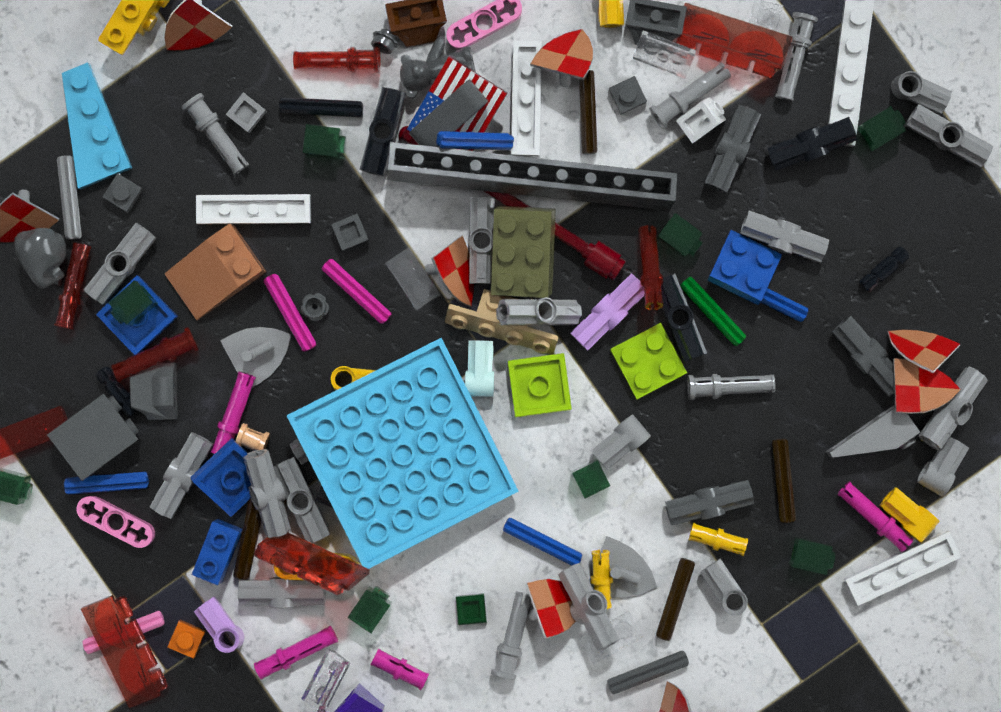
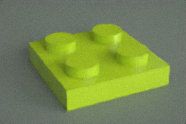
M661 323L610 349L636 399L687 373Z
M564 353L508 361L515 417L572 410Z

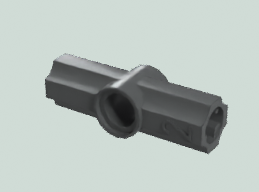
M742 105L737 107L727 132H724L714 155L716 157L704 182L705 185L714 190L727 193L738 166L742 165L751 145L749 141L761 117V114L756 110Z
M849 316L835 327L832 334L851 354L850 358L864 374L869 375L883 393L887 396L895 393L894 364L888 359L889 355L874 338H870L852 316Z
M742 480L721 487L717 485L694 491V494L665 501L670 524L677 525L698 518L703 520L725 514V511L754 504V497L749 481Z

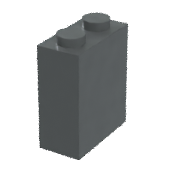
M102 394L47 434L81 481H84L139 440L136 434L140 431L130 418L124 421L118 413L122 410V407L113 395L107 398L105 394Z

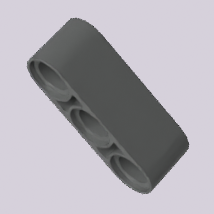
M469 79L416 125L409 134L419 145L438 147L436 140L437 134L440 131L455 132L489 101Z

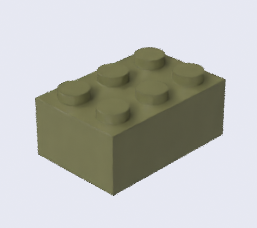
M498 206L494 209L491 295L548 298L552 294L555 208Z

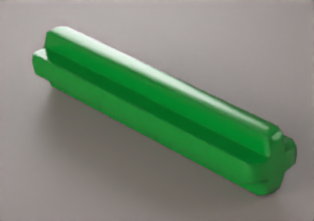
M688 277L681 283L680 286L685 294L734 346H738L745 340L746 335L692 277Z

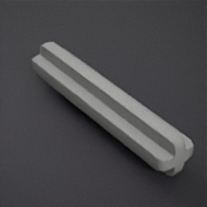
M65 155L57 157L65 238L73 240L81 238L82 234L74 159L72 156Z

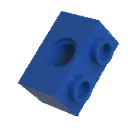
M219 519L212 521L191 575L216 585L221 584L224 581L243 529Z

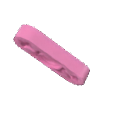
M495 0L453 23L448 28L446 34L449 45L456 50L468 45L471 46L517 21L522 14L520 0ZM504 3L515 4L517 7L514 8V15L510 16L508 12L502 14L500 19L503 22L498 24L496 15L491 10L496 8L497 13L504 10ZM488 15L491 17L493 24L488 30H481L477 27L476 20L479 16ZM471 21L472 28L478 35L472 37V32H469L464 36L465 41L463 43H460L459 40L453 41L454 31L457 29L460 32L468 30L469 26L466 23Z
M97 496L84 497L77 504V514L83 521L134 547H146L155 538V530L150 523ZM94 502V508L100 512H104L105 507L109 509L104 514L102 523L98 521L102 516L96 513L87 515L88 510L84 507L85 504ZM114 513L121 515L124 520V524L119 530L112 529L108 522L109 517ZM130 520L134 522L131 528L140 530L144 527L146 529L145 534L148 536V539H142L139 542L137 541L138 535L132 531H129L127 536L123 534L128 529Z

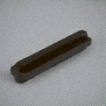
M589 70L584 80L579 79L582 153L587 155L596 154L598 151L594 71Z
M775 439L772 441L779 517L782 523H792L796 520L788 440Z
M251 498L248 502L233 577L240 580H247L249 578L261 523L259 511L253 505Z
M681 558L656 632V636L659 639L670 641L695 566V562L690 559Z

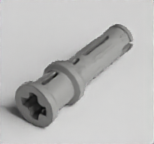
M793 12L792 18H794L790 36L786 38L789 48L775 96L787 101L794 100L793 97L805 50L811 47L812 41H810L813 25L818 21L817 17L800 12Z
M720 62L716 67L680 92L672 91L669 94V98L657 106L652 105L649 110L658 125L664 129L668 126L667 122L679 114L684 115L689 109V105L725 80L731 78L729 70L727 68L724 70L725 65Z
M199 93L184 103L181 108L189 113L197 124L195 128L205 133L228 164L233 174L236 175L249 166V163L240 154L218 123L219 116L217 113H212L203 100V94Z
M712 374L711 377L694 378L693 375H688L689 400H694L695 397L712 396L713 399H718L721 395L775 393L774 375L720 377V375Z
M518 591L515 592L504 642L500 643L497 647L499 655L496 667L491 670L492 675L509 680L516 679L514 674L518 657L522 656V649L519 646L531 605L529 594L525 595L523 605H521L523 593Z

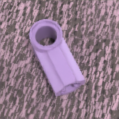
M215 596L194 611L214 639V644L219 651L230 653L243 644L244 633L242 629L234 624ZM226 631L232 632L235 636V644L233 646L227 645L223 640V635Z

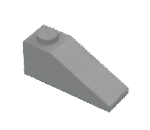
M894 404L825 452L829 457H840L897 449L898 447L903 450L916 441L914 437L920 431L907 413H896Z

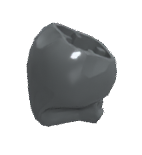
M36 228L18 233L14 240L15 252L21 266L30 276L33 283L39 289H45L51 285L61 286L62 278L65 275L59 266L67 256L66 245L62 235L48 228Z

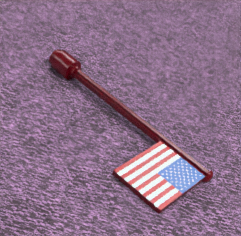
M449 56L409 126L402 127L399 131L398 139L400 141L404 140L409 144L419 145L409 132L469 79L489 102L455 132L485 133L508 92ZM458 149V150L474 151L475 149ZM484 191L506 206L531 207L512 194ZM555 222V237L581 253L582 257L586 259L583 265L605 279L609 277L615 280L626 262L620 258L621 254L600 241L596 245L593 243L588 244Z

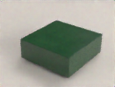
M484 593L456 596L458 625L487 623Z

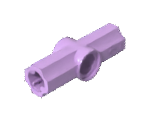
M631 273L611 294L608 293L591 310L592 313L570 334L588 351L608 330L611 331L628 314L627 311L646 295L649 290Z

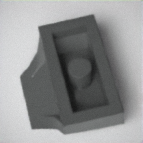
M630 0L625 26L631 31L635 45L665 50L675 38L682 36L687 7L653 0Z
M146 363L143 370L131 376V408L143 413L148 420L178 419L176 363Z

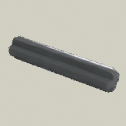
M679 651L607 680V684L611 693L617 694L689 665V660L684 651Z

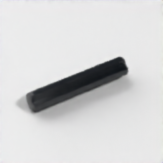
M282 97L279 101V110L285 114L362 117L363 103L361 101Z

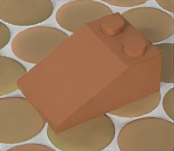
M229 223L206 239L168 270L165 275L195 319L199 320L267 271L237 228Z

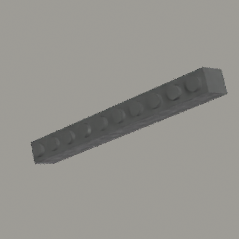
M390 142L386 178L389 181L670 211L675 203L677 173Z

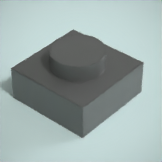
M635 76L609 88L621 115L647 103Z
M117 173L103 198L129 213L142 193L143 188Z
M358 213L331 224L342 251L369 241Z

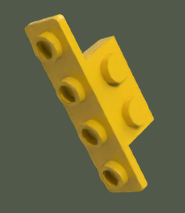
M121 0L98 41L123 55L136 33L144 36L146 31L150 32L157 21V17H155L160 7L164 8L170 0Z

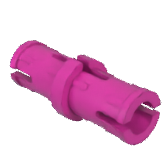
M379 648L370 664L393 675L392 679L396 681L401 679L419 688V690H422L429 676V673H425L406 663V659L402 658L400 660Z

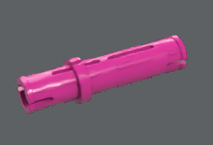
M238 371L222 422L219 421L217 425L219 431L211 449L212 453L215 454L231 438L234 439L235 435L239 433L240 428L238 426L254 380L256 379L255 376Z
M850 481L844 485L845 488H841L837 495L843 498L877 529V534L880 536L884 535L901 552L907 549L906 544L908 546L911 545L914 538L895 523L896 520L892 516L888 517L853 486Z
M330 625L285 649H277L276 653L255 662L254 668L262 680L281 669L287 670L291 668V664L337 643L338 638Z

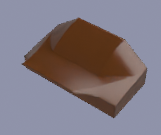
M403 0L385 4L390 32L398 36L406 47L435 42L441 27L447 23L443 0Z

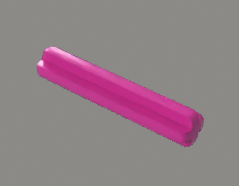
M329 259L323 265L322 271L379 323L384 324L390 318L391 312L333 259Z
M272 274L265 278L264 284L301 349L308 351L314 348L316 342L279 276Z

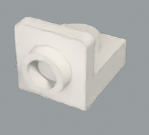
M708 97L676 121L689 140L694 143L726 119L723 116L724 110L716 100Z

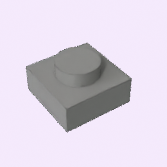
M243 92L226 115L250 133L267 111Z

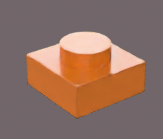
M179 620L168 648L195 658L206 631Z

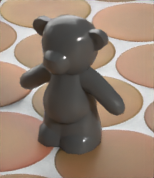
M438 37L428 54L426 62L417 59L412 60L408 55L401 56L400 79L402 85L407 89V96L413 99L420 90H423L429 84L432 86L449 56L476 72L470 45L440 57L445 47V39Z

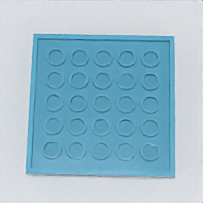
M442 338L286 415L365 571L519 492Z

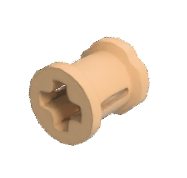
M243 423L236 442L240 446L253 451L263 450L267 447L270 433L265 432L263 434L248 428V425Z

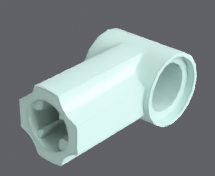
M469 341L468 370L465 373V386L471 396L494 397V371H492L493 341Z

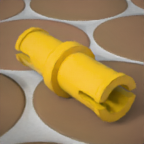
M693 523L688 539L689 541L692 540L712 546V550L718 551L722 549L744 556L748 544V538L725 533L724 529L721 528L714 530L697 525L696 523Z
M600 550L591 551L593 575L590 577V582L593 584L594 590L600 591L605 596L607 609L612 608L610 584L613 583V578L610 575V551L603 550L600 556Z

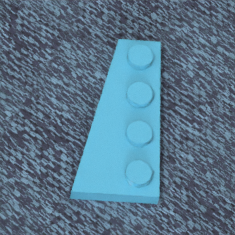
M87 62L63 72L62 79L77 186L81 190L115 176L117 173L120 174L130 170L132 166L90 63Z

